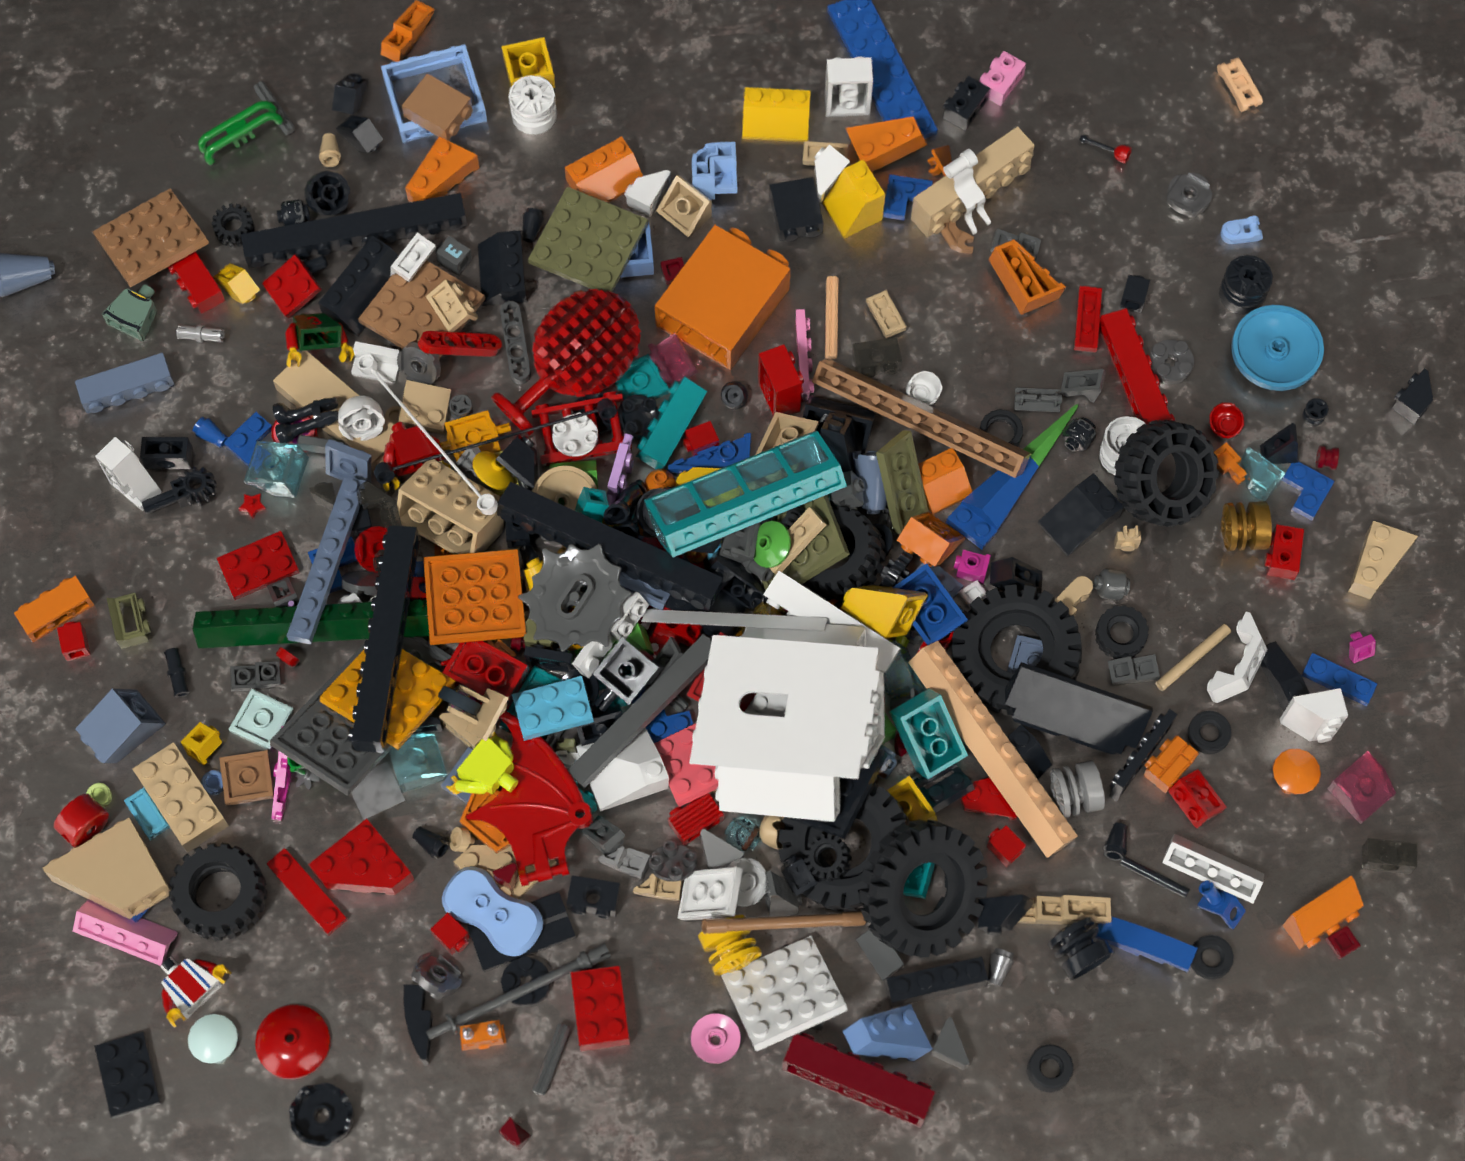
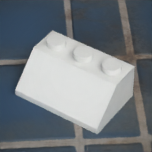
M1341 688L1293 697L1282 714L1280 723L1308 741L1318 740V743H1324L1332 740V737H1334L1348 717Z

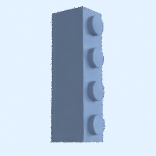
M163 353L75 381L82 406L87 414L100 412L103 408L113 405H122L125 401L134 398H144L147 394L156 391L162 392L174 386L171 372Z

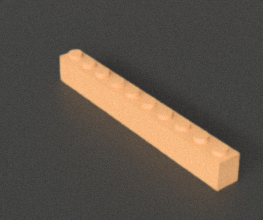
M939 641L922 648L908 662L926 689L930 688L941 694L958 734L1045 856L1048 858L1062 850L1078 835Z

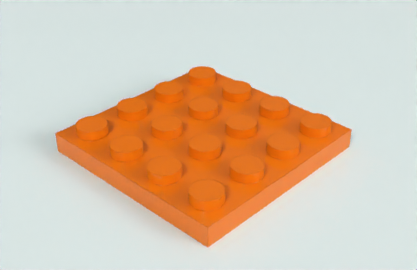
M518 549L423 557L430 645L524 637L526 630L523 601L518 598L522 594Z

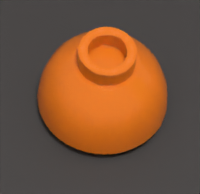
M655 469L647 475L645 486L648 492L651 489L676 486V480L668 470Z

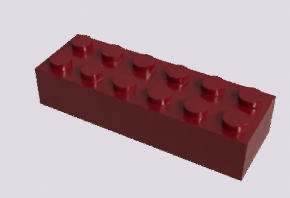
M801 1032L800 1035H793L783 1059V1071L912 1125L922 1127L935 1091L931 1090L932 1087L929 1084L917 1081L916 1084L907 1080L908 1076L903 1073L894 1071L892 1074L885 1071V1067L879 1063L871 1061L868 1064L861 1061V1057L857 1054L837 1051L838 1047L831 1043L824 1042V1044L815 1042V1038L807 1033Z

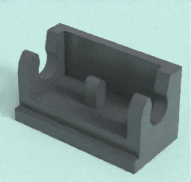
M760 522L724 536L720 555L740 563L753 559Z

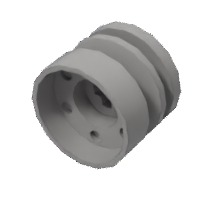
M1089 760L1076 763L1075 775H1073L1069 766H1063L1062 772L1059 768L1051 769L1052 797L1065 818L1070 817L1071 812L1075 816L1079 815L1080 803L1087 813L1104 809L1103 786L1094 761Z

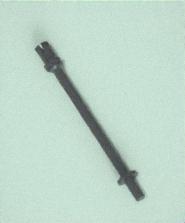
M605 943L587 952H579L576 960L454 1018L448 1013L446 1014L447 1021L427 1030V1036L431 1040L450 1030L456 1035L458 1034V1026L570 974V972L580 968L583 970L592 969L591 966L611 958L610 953H608L609 950Z

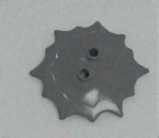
M571 544L564 553L560 554L543 548V565L540 572L532 576L533 588L531 591L518 596L530 609L528 618L536 624V632L533 639L557 642L561 651H566L573 644L583 647L592 641L599 642L608 647L611 628L622 617L620 612L621 603L632 594L621 586L619 581L621 567L612 564L606 559L601 544L589 550L580 549ZM585 586H588L586 592L583 594L582 589ZM575 606L574 610L569 613L570 607Z

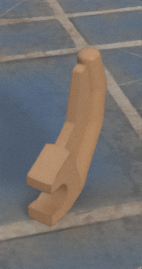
M949 221L944 223L945 227L941 234L949 247L960 253L972 254L973 247L966 246L965 243H973L974 237L958 229L956 222L952 223Z

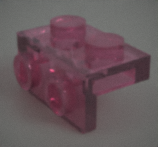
M674 333L658 345L653 343L648 345L651 351L649 356L656 365H659L661 369L659 374L665 383L673 384L675 380L679 382L683 377L690 378L698 372L677 334Z

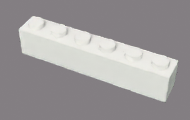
M781 571L777 572L763 594L768 597L766 602L774 608L779 609L782 606L788 610L787 616L828 618L826 624L866 627V647L879 648L877 667L879 670L884 671V673L887 672L901 650L892 642Z

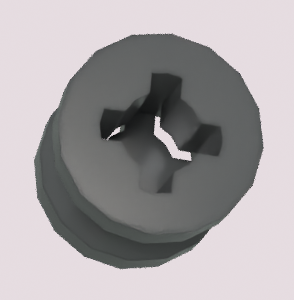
M459 394L450 400L449 408L454 420L473 415L472 403L468 396Z

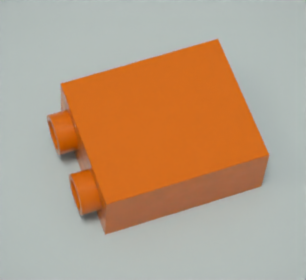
M714 225L655 304L656 326L731 370L789 291L790 268L788 261L780 253L774 250H767L766 253H763L751 246L750 238L741 230L730 228L728 231H725Z

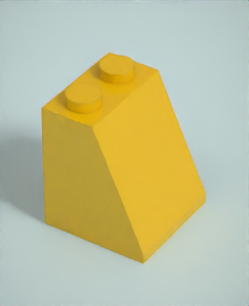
M861 160L843 169L822 204L843 238H846L883 220L885 193L865 161Z
M876 585L854 587L846 592L841 608L886 639L907 635L928 594Z

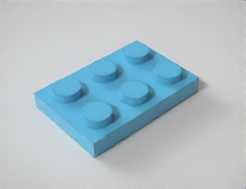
M582 676L512 694L524 741L594 722Z

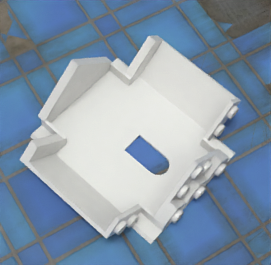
M826 624L823 631L746 627L745 632L740 637L713 635L708 664L704 670L705 680L702 697H700L698 703L699 713L696 729L693 731L692 736L693 746L689 764L716 766L715 779H718L719 786L716 790V801H719V811L833 822L836 820L840 812L839 777L858 779L860 768H869L885 738L884 671L879 670L877 667L879 648L866 647V627ZM748 693L788 695L785 717L746 714L740 709L741 698Z

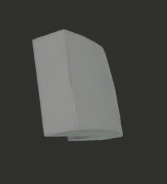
M624 846L617 848L618 851L607 856L602 855L598 859L601 863L643 880L649 867V858L651 856L631 848L625 849Z

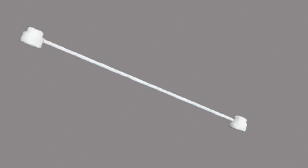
M370 354L362 355L357 361L360 371L363 374H374L479 497L477 500L479 510L485 515L494 514L498 508L496 499L491 494L481 495L376 373L377 362Z

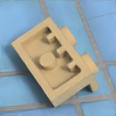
M445 279L426 298L449 332H454L468 319L475 321L478 319V316L475 313L476 308L474 304L464 296L463 293L465 291L462 286L457 282L454 283Z

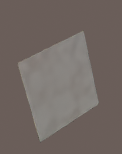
M388 762L374 767L351 792L363 820L405 801Z

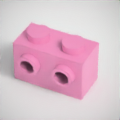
M1003 51L999 58L995 57L990 65L991 69L989 72H984L979 82L991 88L989 100L1002 106L1023 77L1026 63Z

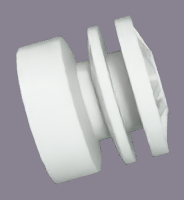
M540 76L522 77L512 85L509 92V103L513 124L517 129L532 135L541 134L549 130L556 122L557 117L553 86Z
M1124 416L1116 418L1109 423L1105 430L1099 453L1101 464L1109 473L1116 476V469L1114 467L1115 461H1118L1120 455L1118 452L1121 446H1124L1127 442L1126 439L1131 433H1136V429L1145 424V422L1136 417Z

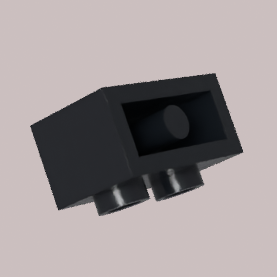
M968 75L964 82L960 81L958 83L954 96L952 98L948 97L943 105V109H945L944 119L966 131L989 100L991 88Z

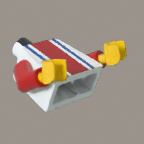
M172 957L166 959L162 963L161 968L168 976L161 982L164 986L161 995L163 1007L171 1025L176 1027L175 1022L179 1018H182L183 1021L186 1018L188 1019L222 986L220 983H225L222 977L226 973L231 975L232 972L222 964L218 965L202 959L191 961L187 958L181 964H178Z

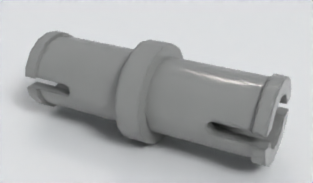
M179 324L176 332L178 339H192L200 343L204 341L223 343L225 337L224 328H208L200 324L198 326Z

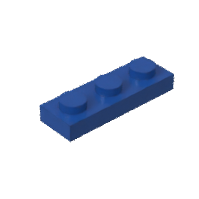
M1314 653L1310 655L1301 675L1330 690L1341 688L1343 696L1366 707L1378 684Z

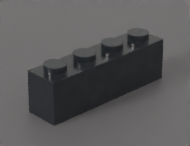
M981 956L886 978L884 985L890 1008L986 987L988 977Z

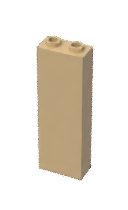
M306 350L301 353L299 367L297 366L298 363L294 360L290 367L287 366L273 380L276 390L297 408L306 406L314 400L337 398L339 406L330 411H339L347 399L359 396ZM385 418L382 432L375 438L361 441V437H353V440H350L343 436L339 430L338 421L321 429L335 441L344 442L349 447L363 450L367 454L372 455L371 471L374 473L376 465L383 462L385 445L389 442L390 434L393 433L391 430L393 424Z

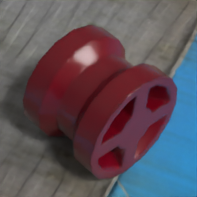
M1319 446L1316 468L1328 467L1330 470H1336L1339 460V448L1327 449L1325 446Z

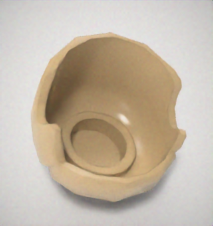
M766 815L759 828V837L767 846L777 850L782 849V844L778 839L780 829L785 830V823L782 821L784 817Z

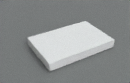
M739 867L695 870L691 876L684 879L678 919L686 921L734 917L743 869Z

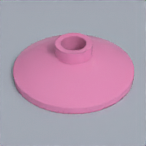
M709 1014L702 1017L694 1025L691 1032V1045L696 1055L703 1061L713 1064L723 1063L731 1059L738 1051L740 1031L731 1018L722 1014ZM712 1037H719L720 1043L713 1044L711 1042Z

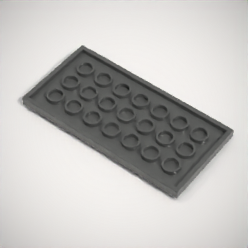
M421 636L404 637L403 650L441 673L443 672L446 665L442 666L441 662L450 659L451 655L435 645H430V642ZM364 644L270 739L272 747L347 796L393 748V746L386 743L385 753L355 751L352 742H349L350 727H354V722L320 702V696L364 650Z

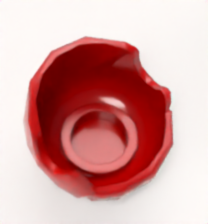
M1220 403L1212 409L1209 415L1210 428L1222 439L1234 438L1241 433L1244 427L1243 413L1234 403Z

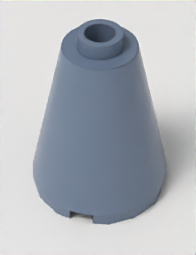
M0 253V297L8 296L50 280L51 274H55L53 261H49L48 257Z
M855 451L852 453L855 475L862 479L865 486L862 509L867 510V514H880V510L886 508L887 500L877 460V451H868L866 455H861V451Z

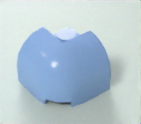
M735 142L705 144L704 148L697 151L696 154H693V186L709 199L715 200V194L737 193Z

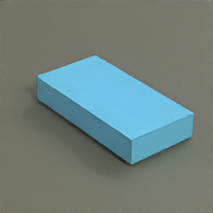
M144 787L124 800L149 840L170 828Z

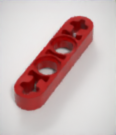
M425 331L418 341V347L428 354L494 357L501 349L502 342L493 334ZM445 340L452 342L455 346L448 345ZM465 341L471 342L475 347L468 346Z

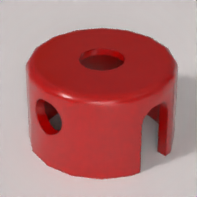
M89 793L82 794L70 801L62 809L54 822L53 828L74 848H77L91 840L104 829L109 819V813Z

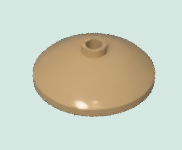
M558 466L544 472L536 481L532 492L557 503L559 498H563L565 501L564 506L575 511L583 487L597 489V486L592 478L581 469L573 466Z

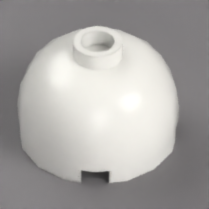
M364 395L351 397L342 404L338 411L339 430L343 436L350 440H353V437H361V441L375 438L383 430V424H385L384 413L379 403L371 397Z

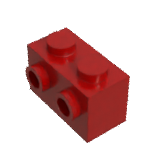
M1276 524L1271 536L1270 553H1266L1264 567H1268V576L1295 580L1300 569L1304 529Z

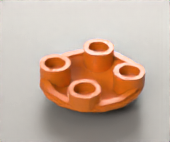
M1288 749L1282 752L1273 763L1274 778L1281 787V790L1286 794H1305L1313 790L1319 783L1321 776L1320 765L1316 758L1308 751Z

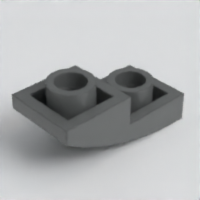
M279 661L255 662V665L230 666L231 692L279 686L281 684Z

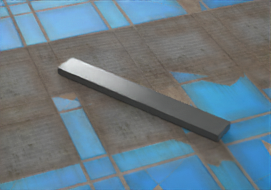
M703 634L568 769L570 774L584 788L706 667L711 641Z

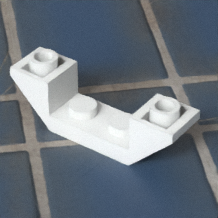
M1245 612L1243 619H1240L1237 624V633L1242 643L1247 645L1241 662L1235 667L1234 675L1216 671L1214 677L1208 682L1207 691L1215 703L1248 690L1267 652V647L1250 612Z

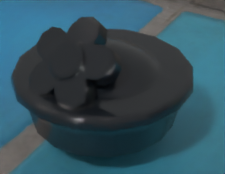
M737 381L728 382L721 390L722 402L731 409L743 407L748 400L746 387Z

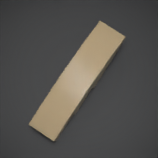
M1063 895L1061 897L1036 896L1031 898L1033 899L1032 907L1018 923L1071 924L1087 917H1092L1095 923H1110L1111 899Z

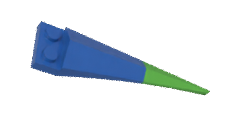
M1078 404L1074 405L1023 449L1031 453L1022 475L1014 478L999 470L996 471L962 500L961 504L947 518L946 523L983 550L1001 528L1035 472L1076 412Z

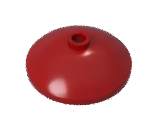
M285 1005L268 1014L260 1024L255 1039L256 1053L261 1064L271 1074L283 1079L303 1078L316 1071L325 1061L330 1049V1032L324 1019L315 1010L303 1005ZM288 1035H294L292 1042H286Z

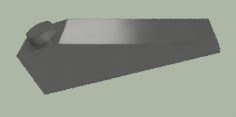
M772 871L766 872L765 900L769 917L798 914V906H802L801 895L796 896L784 878Z

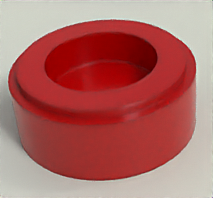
M282 647L276 652V656L292 668L296 667L300 661Z

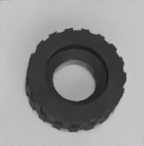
M1126 605L1113 606V608L1107 609L1100 616L1095 630L1096 644L1099 645V649L1105 655L1111 656L1113 659L1130 656L1133 658L1144 648L1149 635V626H1147L1146 618L1142 616L1140 611H1136L1135 608L1126 607ZM1125 622L1131 626L1133 638L1129 642L1118 643L1113 640L1110 629L1115 623Z

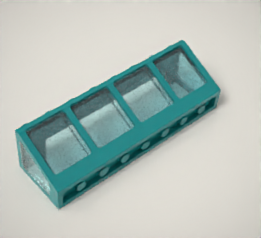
M816 430L647 498L644 502L659 543L673 558L847 487L840 464Z

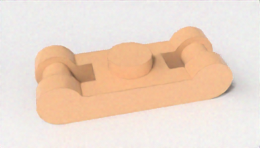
M1239 58L1232 59L1228 64L1222 63L1217 65L1218 74L1220 77H1223L1241 112L1248 110L1250 106L1256 107L1263 103L1259 91ZM1248 93L1250 97L1246 99L1244 94Z

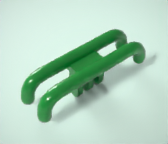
M259 101L204 133L199 139L198 147L200 152L205 154L206 163L213 165L215 163L214 153L231 142L234 143L236 148H239L241 145L238 140L242 139L245 144L248 142L245 136L249 135L251 139L256 138L252 130L265 122L272 120L277 125L282 124L283 118L276 113V106L269 101ZM266 109L269 111L259 115L258 117L254 118L248 123L245 121V119L249 118L250 116L256 114L261 110ZM225 131L227 132V135L207 146L211 139Z

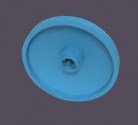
M1267 305L1251 311L1239 322L1232 338V355L1239 371L1255 385L1269 390L1285 391L1304 385L1316 374L1324 355L1323 338L1315 323L1297 309L1283 305Z

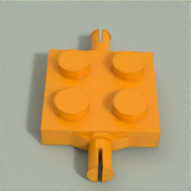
M486 410L445 422L447 441L440 442L443 451L449 449L451 451L499 437L498 435L512 431L509 422L495 426L490 418L489 411ZM498 441L478 446L481 452L496 453L501 451ZM464 451L453 453L456 462Z

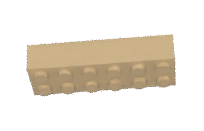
M1018 126L976 155L978 164L972 167L973 178L986 199L991 198L1000 187L1008 186L1019 174L1024 175L1031 167L1035 145ZM945 176L914 197L911 220L927 238L933 234H939L945 227L944 223L949 221L954 223L966 212L965 205L955 192L954 179Z

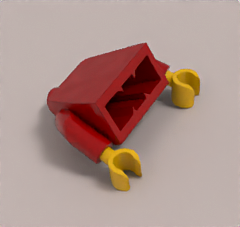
M397 422L392 426L391 430L393 433L390 434L389 442L385 445L383 462L395 467L441 453L418 426L407 429L403 422ZM430 435L441 447L440 441L434 436ZM444 456L435 459L436 461L443 463L445 466L451 468V466L448 463L444 462ZM425 462L394 470V474L396 473L399 477L416 472ZM394 477L391 482L394 483V490H396L400 486V482ZM389 483L383 484L385 491H389Z

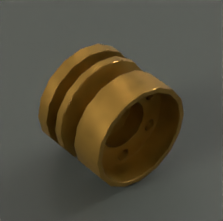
M1267 501L1249 502L1247 511H1245L1242 502H1237L1235 506L1233 503L1224 504L1221 532L1227 551H1235L1236 547L1240 551L1244 550L1247 540L1251 550L1269 549L1272 523Z

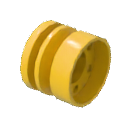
M739 914V915H735L734 917H728V918H726V919H736V918H746V917H745V915ZM751 930L704 934L701 931L698 934L704 952L716 951L708 958L709 963L714 965L712 970L715 975L719 976L741 970L761 956L760 948L755 946V938L743 939Z

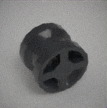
M1319 398L1309 400L1302 413L1305 423L1310 426L1321 425L1329 411L1327 403Z

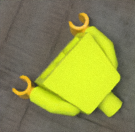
M495 731L491 738L488 737L487 741L481 739L457 769L458 777L461 780L456 776H452L451 780L454 784L452 786L447 785L446 788L455 795L460 792L485 794L488 792L494 794L500 786L512 792L519 781L510 775L514 767L512 762L513 754L508 742L497 736Z

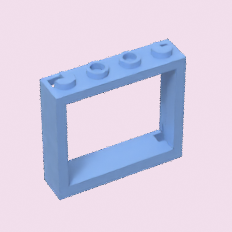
M465 44L457 47L452 46L441 51H432L426 55L413 56L407 60L391 62V64L381 66L383 79L403 143L435 135L412 121L404 123L392 81L463 63L475 105H472L473 112L470 118L464 120L460 128L487 121L485 107Z

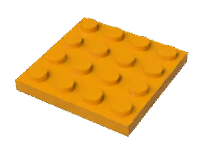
M403 649L401 651L386 743L398 750L443 701L438 697L441 688L447 686L453 689L456 682ZM364 650L320 696L321 703L352 722L355 721L353 720V707L358 704L357 685L362 681L360 674L361 662L365 661L366 658Z

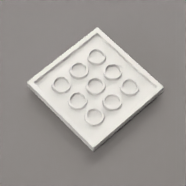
M808 936L754 960L741 970L721 975L756 1052L848 1011L812 936Z

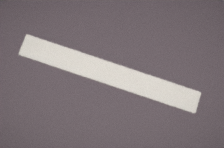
M646 609L641 622L823 631L828 618Z

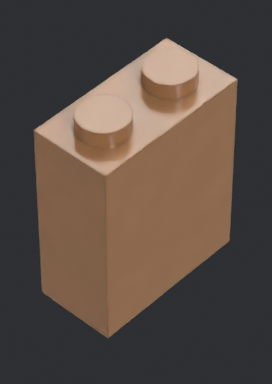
M428 73L402 104L405 118L448 141L458 133L460 125L464 120H468L473 112L470 97Z

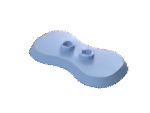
M469 866L459 870L444 889L442 905L445 911L455 920L474 925L482 930L494 948L504 955L519 956L524 954L540 936L543 918L539 910L530 902L505 894L497 886L492 876L481 868Z

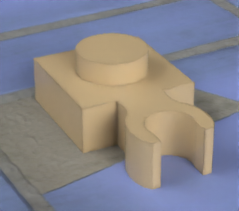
M1125 525L1123 532H1117L1114 539L1115 549H1121L1122 551L1138 549L1141 542V531H1139L1137 525L1133 529H1127V525Z

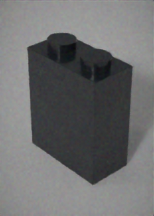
M813 177L769 184V197L779 241H794L802 237L813 238L823 234L824 222Z

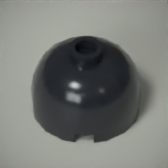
M322 171L313 175L307 181L304 197L307 205L314 212L320 215H336L348 206L350 187L347 180L341 174L332 171Z

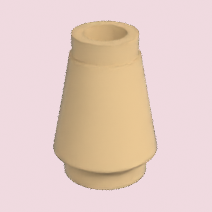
M332 133L323 135L319 154L321 163L326 167L338 165L341 159L336 136Z

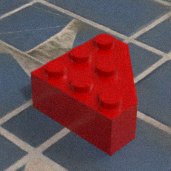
M367 818L309 863L311 870L327 890L340 889L351 890L352 892H376L396 895L414 881L410 870Z

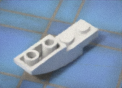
M635 592L631 594L630 597L621 603L620 612L622 617L611 628L609 646L605 647L599 642L592 641L583 647L573 661L572 665L583 676L590 678L606 653L611 649L615 640L619 641L621 637L630 635L634 626L645 614L649 604L640 593Z

